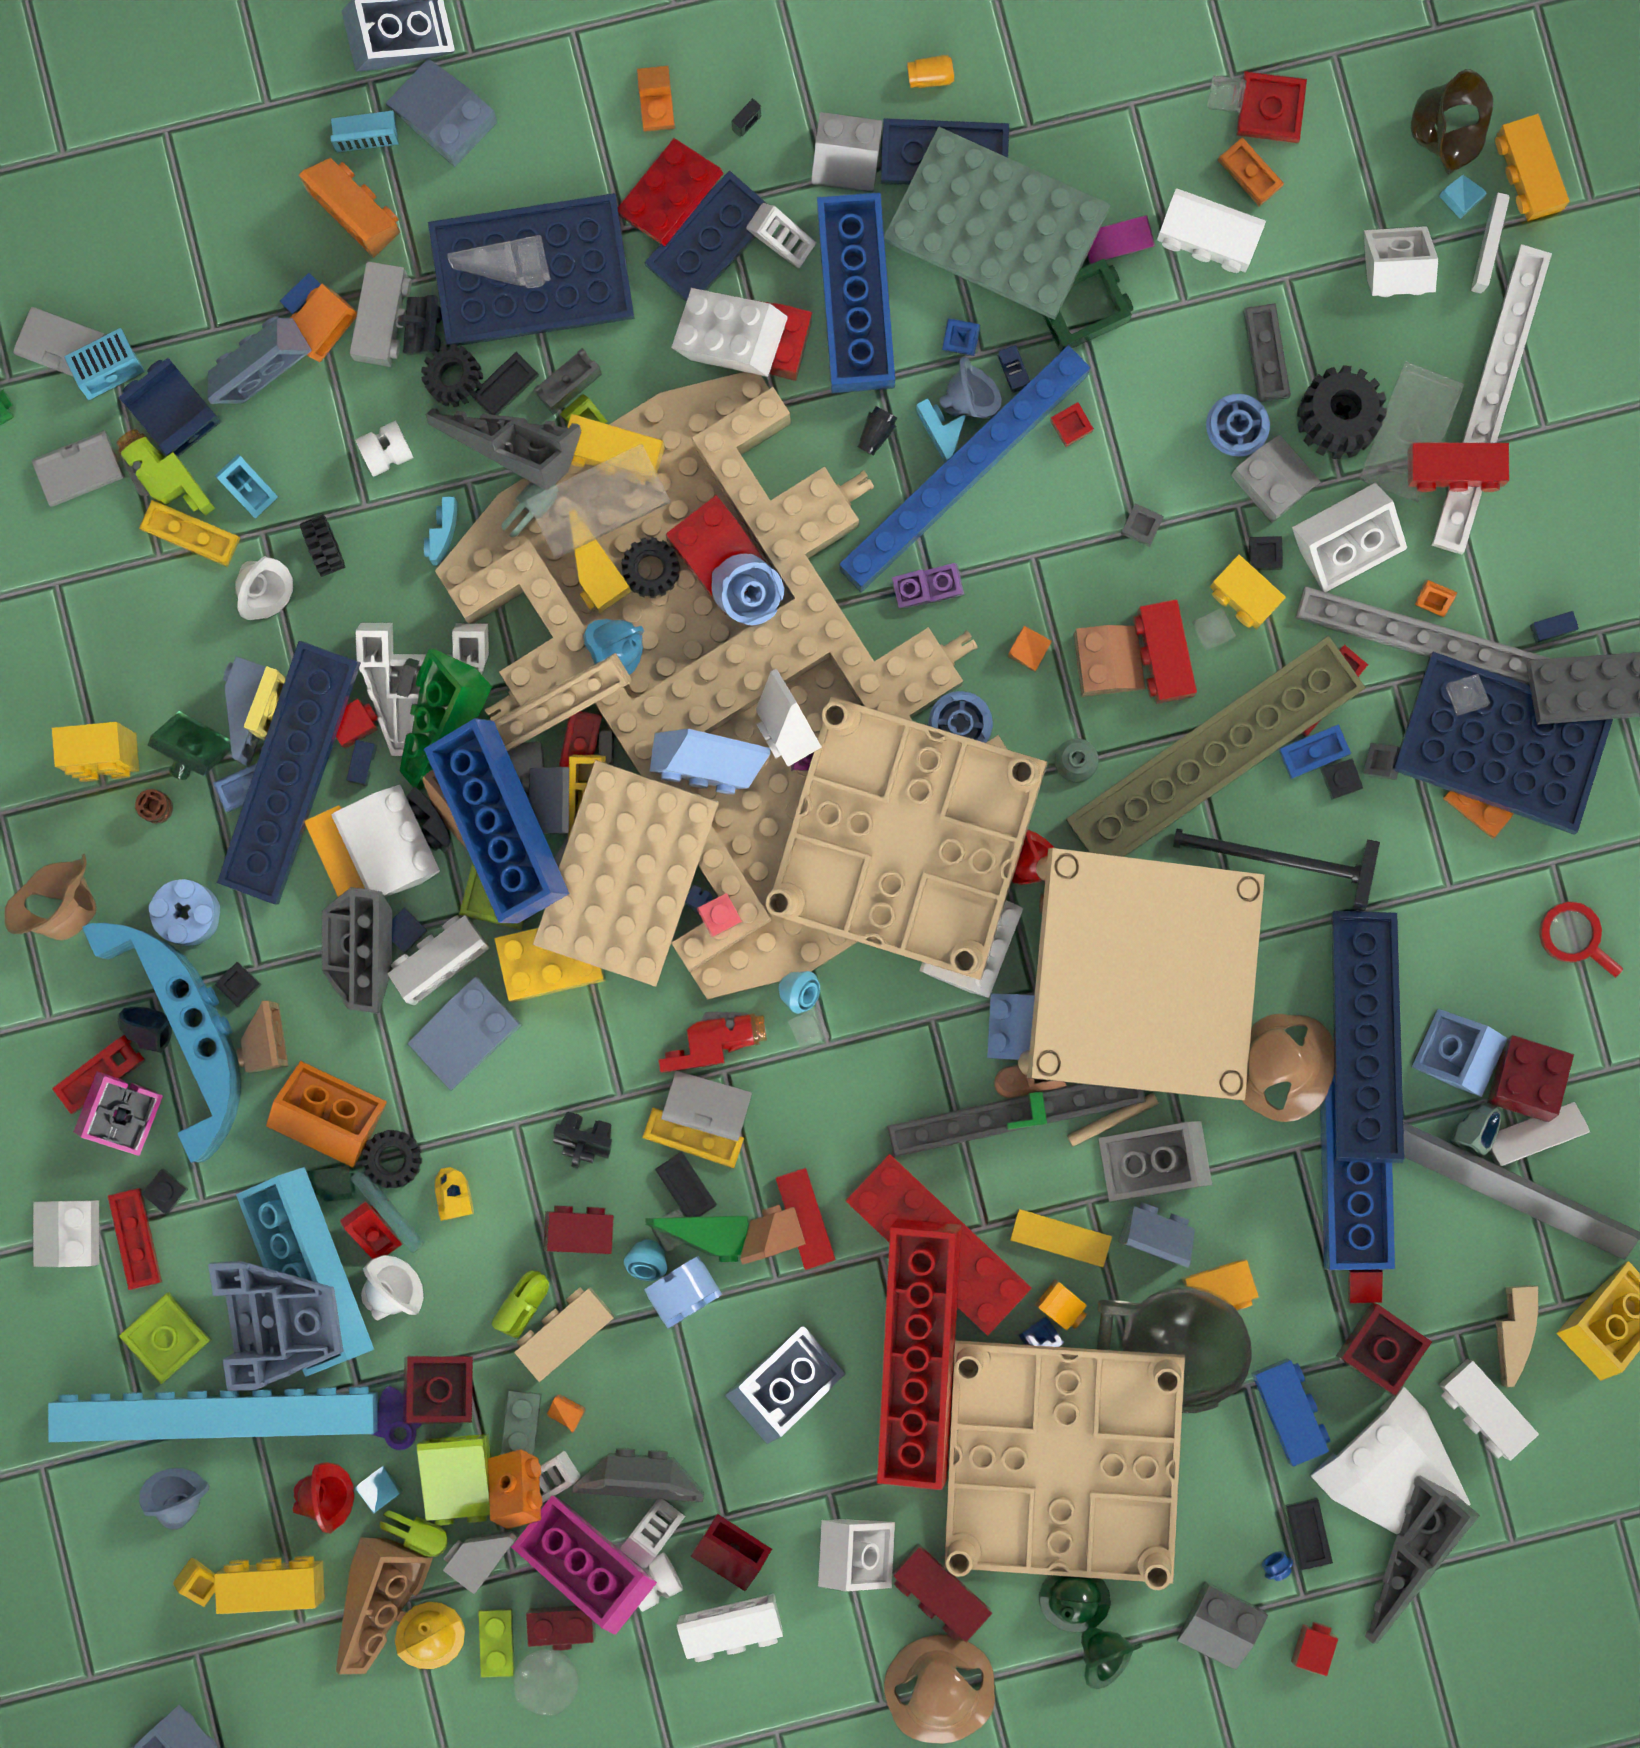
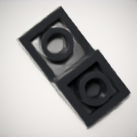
M414 787L406 798L415 818L419 821L424 818L427 821L421 829L426 842L434 851L440 849L445 853L451 843L446 827L433 805Z

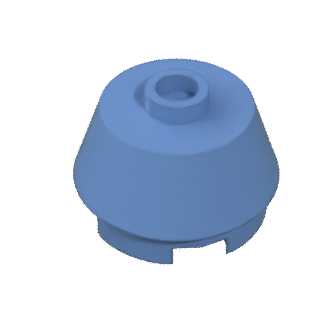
M1231 394L1219 399L1212 406L1207 416L1206 429L1210 441L1218 450L1230 456H1246L1257 451L1265 443L1270 430V420L1266 409L1258 400L1245 394Z
M956 691L944 695L934 704L929 715L928 726L986 743L992 732L993 721L990 709L980 697L969 692Z

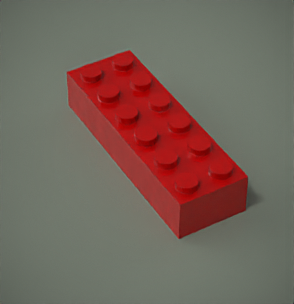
M888 1154L845 1200L889 1243L890 1227L896 1219L961 1225L957 1307L987 1336L1032 1289L891 1154Z

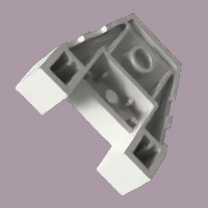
M360 623L356 629L357 661L361 662L359 670L365 679L369 697L373 701L378 714V721L391 756H402L406 735L412 733L414 716L410 714L412 704H417L420 687L415 686L417 674L426 654H393V623ZM456 623L452 631L453 655H447L475 667L483 674L489 656L488 624ZM412 658L420 662L412 691L409 697L406 698L397 695L396 691L403 666L407 659Z

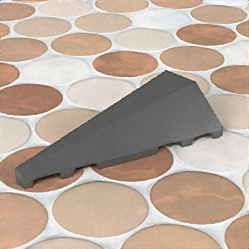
M434 408L425 414L428 424L546 491L568 473L581 434L580 425L572 423L570 428L557 427L554 421L546 420L543 425L529 424L526 418L482 414L480 418L467 417L466 413L462 411H456L454 415L440 414L438 409Z
M1421 1475L1417 1476L1414 1480L1415 1488L1410 1503L1406 1505L1404 1512L1406 1516L1402 1529L1397 1534L1382 1581L1384 1582L1379 1600L1375 1603L1373 1609L1375 1614L1370 1629L1365 1635L1372 1644L1378 1643L1480 1516L1456 1494Z

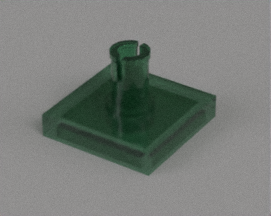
M178 711L155 731L147 745L174 760L169 772L173 777L180 780L189 778L191 770L204 776L231 751V741L228 737L181 711Z

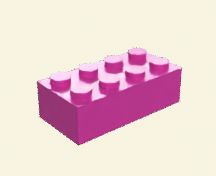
M553 1495L541 1509V1520L530 1523L511 1546L513 1550L596 1624L615 1635L657 1583L573 1508Z

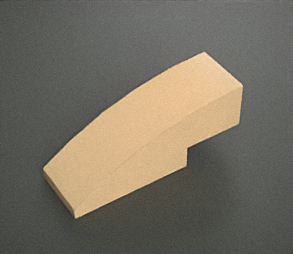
M1534 1285L1506 1287L1508 1319L1496 1320L1501 1385L1506 1387L1515 1386L1532 1348L1538 1317V1286Z

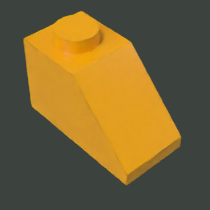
M1246 1259L1182 1278L1184 1285L1224 1306H1233L1234 1311L1252 1306L1251 1300L1259 1297Z
M1056 1280L1051 1283L1035 1303V1306L1066 1331L1070 1326L1076 1329L1087 1315L1083 1311L1087 1305Z

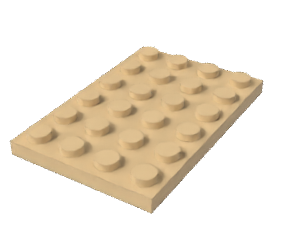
M595 760L559 866V871L570 894L545 908L533 945L656 987L719 802Z

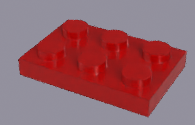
M673 138L619 205V216L663 246H666L724 173L720 167Z

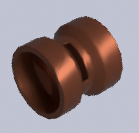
M147 789L137 796L135 809L141 818L158 824L169 819L173 811V804L166 794L155 789Z

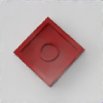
M1245 71L1236 136L1299 143L1307 79Z

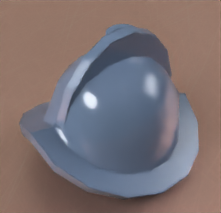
M962 357L960 359V370L949 380L946 390L947 394L940 397L941 406L947 414L952 416L965 414L979 418L993 417L1001 408L1002 399L998 387L986 373L972 366L968 358Z
M169 1468L155 1473L145 1481L140 1490L139 1503L145 1516H156L157 1520L164 1527L172 1530L182 1528L197 1512L200 1498L209 1491L210 1485L193 1471L183 1468Z

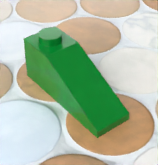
M748 1216L645 1218L647 1226L707 1255L719 1256V1262H738V1255L742 1254L748 1232Z

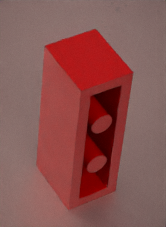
M1412 443L1407 449L1408 487H1417V491L1420 492L1435 491L1436 487H1449L1451 492L1467 491L1468 487H1481L1483 492H1496L1500 490V487H1504L1509 482V443Z
M1178 600L1140 606L1137 611L1138 616H1133L1136 634H1142L1144 647H1140V656L1143 666L1148 665L1151 678H1146L1149 696H1155L1156 704L1194 697L1197 689Z

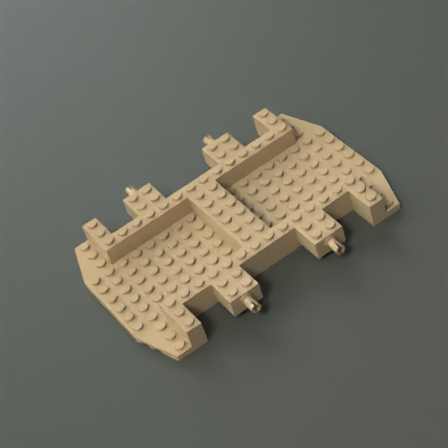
M741 372L658 393L609 424L663 440L665 450L654 484L647 481L645 485L635 484L627 480L628 476L615 473V476H608L596 471L597 467L585 464L584 467L570 465L568 473L556 482L558 494L554 504L540 520L533 517L516 537H510V533L528 514L523 509L506 530L503 531L502 523L519 505L515 498L530 482L523 478L496 496L435 570L468 623L477 622L524 592L552 636V639L499 671L510 691H508V696L485 709L492 721L497 720L593 666L594 661L591 653L584 645L583 639L587 626L593 621L602 619L625 620L631 622L635 627H643L645 632L642 634L643 651L641 660L635 671L629 675L633 681L595 702V705L640 775L719 802L698 867L718 897L725 893L728 894L742 922L714 937H711L703 922L671 943L707 1000L780 982L783 977L791 972H812L856 944L857 941L766 912V898L773 891L808 771H791V765L787 766L782 755L775 758L770 750L769 757L749 788L736 789L735 794L716 792V786L708 785V788L689 786V780L681 779L680 782L666 781L661 779L662 774L650 772L655 733L692 729L770 748L756 725L762 721L756 712V707L770 672L776 668L816 738L819 737L823 724L822 711L829 704L830 697L912 721L911 718L935 704L944 695L954 692L962 686L963 680L955 669L954 662L978 648L974 639L971 640L972 636L968 631H965L964 634L943 646L938 643L928 627L878 660L874 661L810 563L809 558L859 527V519L852 510L850 502L870 489L872 490L874 485L870 479H867L868 475L865 471L860 472V474L841 486L839 484L836 485L827 469L823 467L770 501L741 455L790 425V412L774 387L769 389L761 375ZM717 495L737 520L767 564L779 574L784 586L783 600L780 601L776 614L762 624L746 625L735 621L723 613L676 553L680 565L678 582H675L674 588L671 591L670 589L666 591V595L662 597L657 595L656 598L645 596L644 598L631 590L629 594L602 613H599L596 607L589 609L579 595L583 592V589L579 583L569 512L575 509L623 577L621 562L624 559L626 549L629 550L633 542L638 543L641 541V538L645 537L646 540H651V537H654L658 541L664 540L671 547L667 541L666 533ZM654 556L643 558L638 566L639 574L648 580L658 578L663 571L662 561ZM999 735L986 742L987 744L1007 749Z

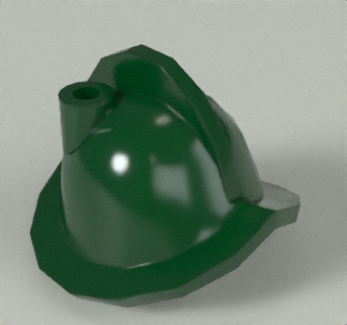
M1050 1575L1042 1584L1038 1595L1040 1608L1047 1620L1057 1628L1069 1632H1084L1087 1628L1097 1627L1107 1617L1111 1606L1109 1589L1104 1580L1100 1578Z
M1096 1627L1087 1628L1081 1636L1086 1664L1084 1676L1086 1684L1091 1688L1100 1689L1114 1682L1129 1663L1133 1651L1143 1647L1142 1643L1132 1645L1116 1632L1103 1631Z

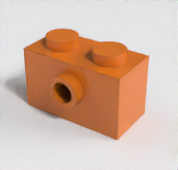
M321 284L308 294L306 304L290 318L294 319L312 350L307 355L321 362L356 319L357 311L336 292Z
M522 1449L488 1458L490 1521L506 1529L540 1521L543 1502L540 1494L539 1477L541 1475L539 1458Z

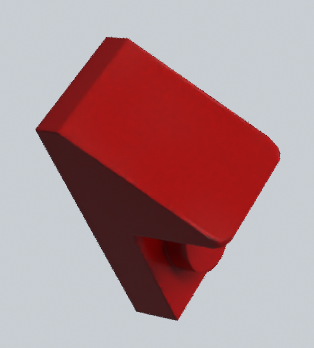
M366 1201L339 1220L343 1228L372 1259L384 1255L387 1256L402 1245L400 1239L374 1205L370 1206Z

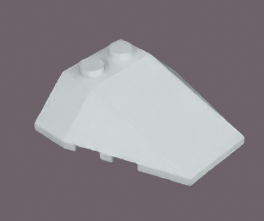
M1404 1386L1396 1396L1393 1395L1380 1408L1383 1412L1338 1455L1333 1453L1310 1475L1332 1500L1395 1534L1401 1532L1406 1516L1404 1512L1406 1505L1410 1503L1415 1488L1413 1483L1417 1476L1421 1475L1451 1491L1466 1504L1471 1505L1427 1410Z

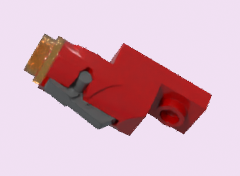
M705 1012L701 1021L696 1022L687 1029L690 1055H684V1050L665 1052V1059H658L660 1072L665 1073L725 1064L723 1050H728V1053L746 1046L760 1045V1041H767L764 1016H755V1013L747 1015L745 1012Z

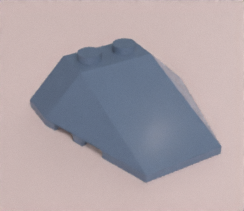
M243 1261L213 1262L208 1264L213 1296L226 1295L234 1353L223 1359L227 1391L257 1390L269 1383L285 1378L299 1370L308 1368L343 1352L334 1287Z

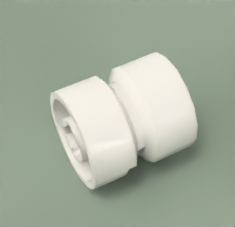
M396 420L380 427L379 434L377 435L370 432L355 439L373 477L389 470L391 463L400 465L413 459L410 448Z
M664 1552L657 1555L647 1568L644 1569L639 1566L657 1582L638 1606L642 1612L658 1604L659 1597L669 1598L683 1590L681 1581Z

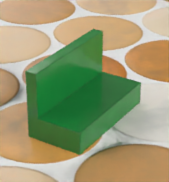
M1043 1092L1028 1094L1031 1120L1006 1123L1007 1130L1047 1124Z

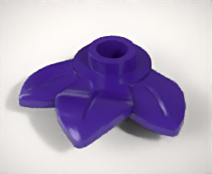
M387 1386L379 1399L378 1432L372 1435L384 1438L388 1446L395 1450H404L414 1443L417 1435L416 1429L422 1424H403V1394L399 1390ZM398 1427L406 1430V1437L403 1440L395 1437V1430Z

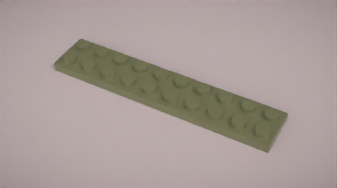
M1328 636L1066 818V821L1089 853L1125 857L1356 696L1366 687Z

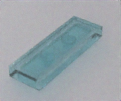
M358 1171L350 1178L412 1253L417 1252L425 1245L421 1237L380 1188L371 1182V1179L366 1176L364 1171Z

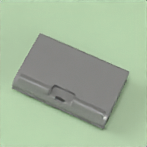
M31 307L13 353L14 355L73 376L64 356L100 339L105 334Z
M105 430L32 459L34 469L48 504L51 507L125 478Z
M675 1071L661 1119L738 1141L752 1092Z

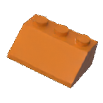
M329 158L303 170L299 177L307 192L373 258L400 233L396 224L399 220L398 217L387 206L381 209L374 202L377 198L376 195L365 184L359 187L352 180L355 176L354 173L343 162L338 165L332 158Z
M300 1061L274 1099L266 1127L348 1166L354 1167L363 1149L366 1148V1143L371 1138L387 1101Z

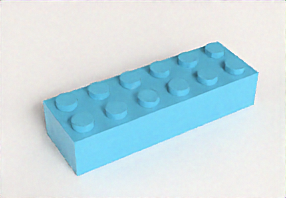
M305 1167L278 1175L236 1194L264 1268L334 1287L343 1352L302 1369L305 1377L374 1350Z

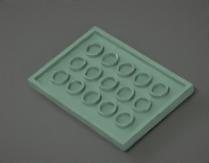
M938 127L884 235V242L1055 320L1110 210V204Z

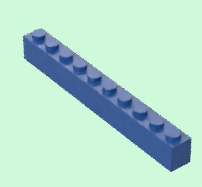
M1068 345L839 564V571L862 593L1088 377L1091 367Z

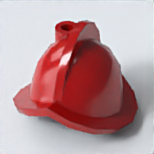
M1030 830L1026 832L1012 878V883L1026 885L1042 881L1036 871L1037 863L1041 858L1048 856V849L1055 847L1036 832Z
M324 1462L314 1465L312 1475L300 1479L294 1487L296 1502L293 1505V1513L317 1521L322 1532L331 1534L346 1521L352 1510L354 1485L348 1472L335 1463Z

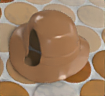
M85 853L82 855V859L72 862L48 864L33 874L28 882L9 899L5 906V926L8 932L12 934L35 932L52 939L67 940L78 934L83 929L82 927L93 919L97 906L83 876L87 865ZM32 894L63 900L48 919L31 913L25 907L26 899Z
M1272 1014L1256 1022L1251 1028L1245 1101L1242 1100L1246 1106L1269 1119L1279 1122L1299 1120L1315 1111L1327 1096L1335 1072L1334 1041L1326 1027L1318 1020L1302 1015ZM1292 1026L1307 1027L1308 1030L1303 1040V1046H1299L1284 1029ZM1288 1081L1291 1083V1087L1286 1096L1284 1109H1278L1269 1103L1265 1090L1274 1084Z
M949 1635L928 1636L909 1643L898 1653L886 1672L884 1694L893 1719L904 1734L915 1740L928 1743H950L974 1733L989 1719L995 1703L994 1673L986 1655L975 1645L969 1642L966 1643L961 1638L955 1641ZM958 1667L966 1670L979 1668L982 1671L980 1688L977 1691L973 1689L955 1668ZM918 1675L911 1700L908 1705H905L898 1698L895 1687L899 1684L908 1683Z

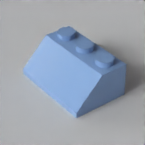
M692 729L660 732L654 735L650 772L662 774V780L680 782L681 779L689 780V786L708 788V785L716 786V792L735 794L736 789L749 788L769 757L771 749Z

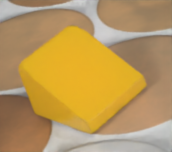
M191 1558L174 1580L173 1585L179 1594L205 1607L215 1593V1573L196 1559Z

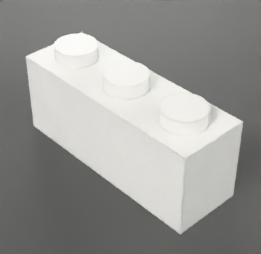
M1466 1359L1439 1384L1444 1390L1441 1397L1452 1409L1455 1410L1459 1407L1466 1415L1463 1419L1465 1424L1475 1434L1480 1431L1489 1440L1485 1443V1446L1496 1458L1499 1459L1503 1456L1511 1461L1539 1435L1474 1361Z

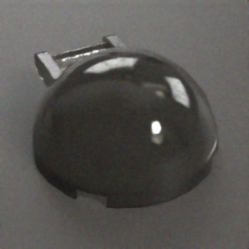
M1174 1286L1152 1294L1141 1303L1109 1299L1098 1301L1097 1310L1101 1312L1097 1350H1110L1114 1315L1129 1316L1122 1338L1123 1351L1185 1355L1182 1413H1199L1218 1407L1219 1402L1226 1399L1232 1393L1236 1394L1248 1376L1252 1361L1251 1340L1248 1330L1236 1308L1222 1296L1208 1289L1196 1286Z

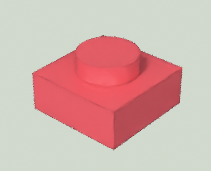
M727 893L697 908L711 937L742 922Z

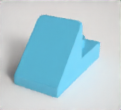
M927 398L916 405V412L943 462L946 463L955 453L966 415L943 426L942 422L945 419L937 404L932 406Z

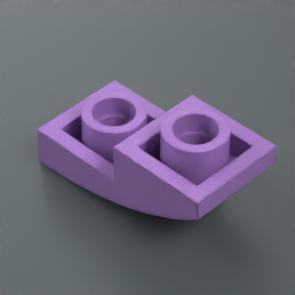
M956 563L925 571L921 569L892 577L900 609L965 595Z

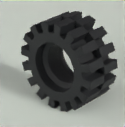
M450 344V349L446 345L440 346L442 352L438 353L434 349V353H431L434 358L431 360L426 357L424 360L428 367H422L421 369L424 375L421 377L422 382L433 398L443 405L449 407V403H451L453 407H458L460 400L465 405L469 403L467 396L471 395L475 398L477 393L474 389H481L482 387L479 381L483 379V373L480 371L482 368L466 348L462 346L458 348L456 344ZM455 365L462 367L463 375L457 383L451 386L442 383V375L449 367Z
M322 514L300 523L301 532L309 549L308 551L320 576L323 577L344 569L345 564L341 551L325 515Z
M646 537L641 538L640 542H633L629 550L626 549L624 553V559L621 562L624 580L629 585L630 590L638 593L641 597L650 596V598H656L657 595L662 597L666 595V591L669 589L671 591L674 588L676 581L678 582L680 571L678 557L672 546H668L664 540L658 541L654 537H651V540H646ZM654 556L662 561L663 571L658 578L648 580L639 574L638 566L643 558Z
M386 1130L375 1134L372 1139L367 1141V1146L362 1151L363 1160H361V1163L365 1169L364 1173L371 1179V1182L383 1188H398L412 1182L416 1174L419 1173V1167L422 1164L421 1149L416 1144L417 1141L411 1138L409 1134L398 1130ZM390 1146L399 1148L404 1155L402 1167L395 1172L386 1171L380 1164L382 1151Z

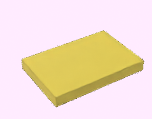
M268 666L265 668L244 724L245 729L264 741L286 679L278 670Z

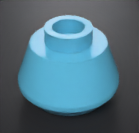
M810 971L789 973L780 981V998L794 1013L800 1014L810 1010L817 1002L820 994V983L817 976Z
M645 1239L637 1242L625 1256L624 1266L628 1273L637 1279L644 1281L657 1280L667 1272L664 1249L654 1240Z

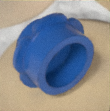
M1283 1551L1272 1553L1262 1562V1567L1266 1573L1265 1577L1275 1581H1281L1288 1577L1291 1573L1290 1568L1293 1565L1292 1558L1288 1559Z

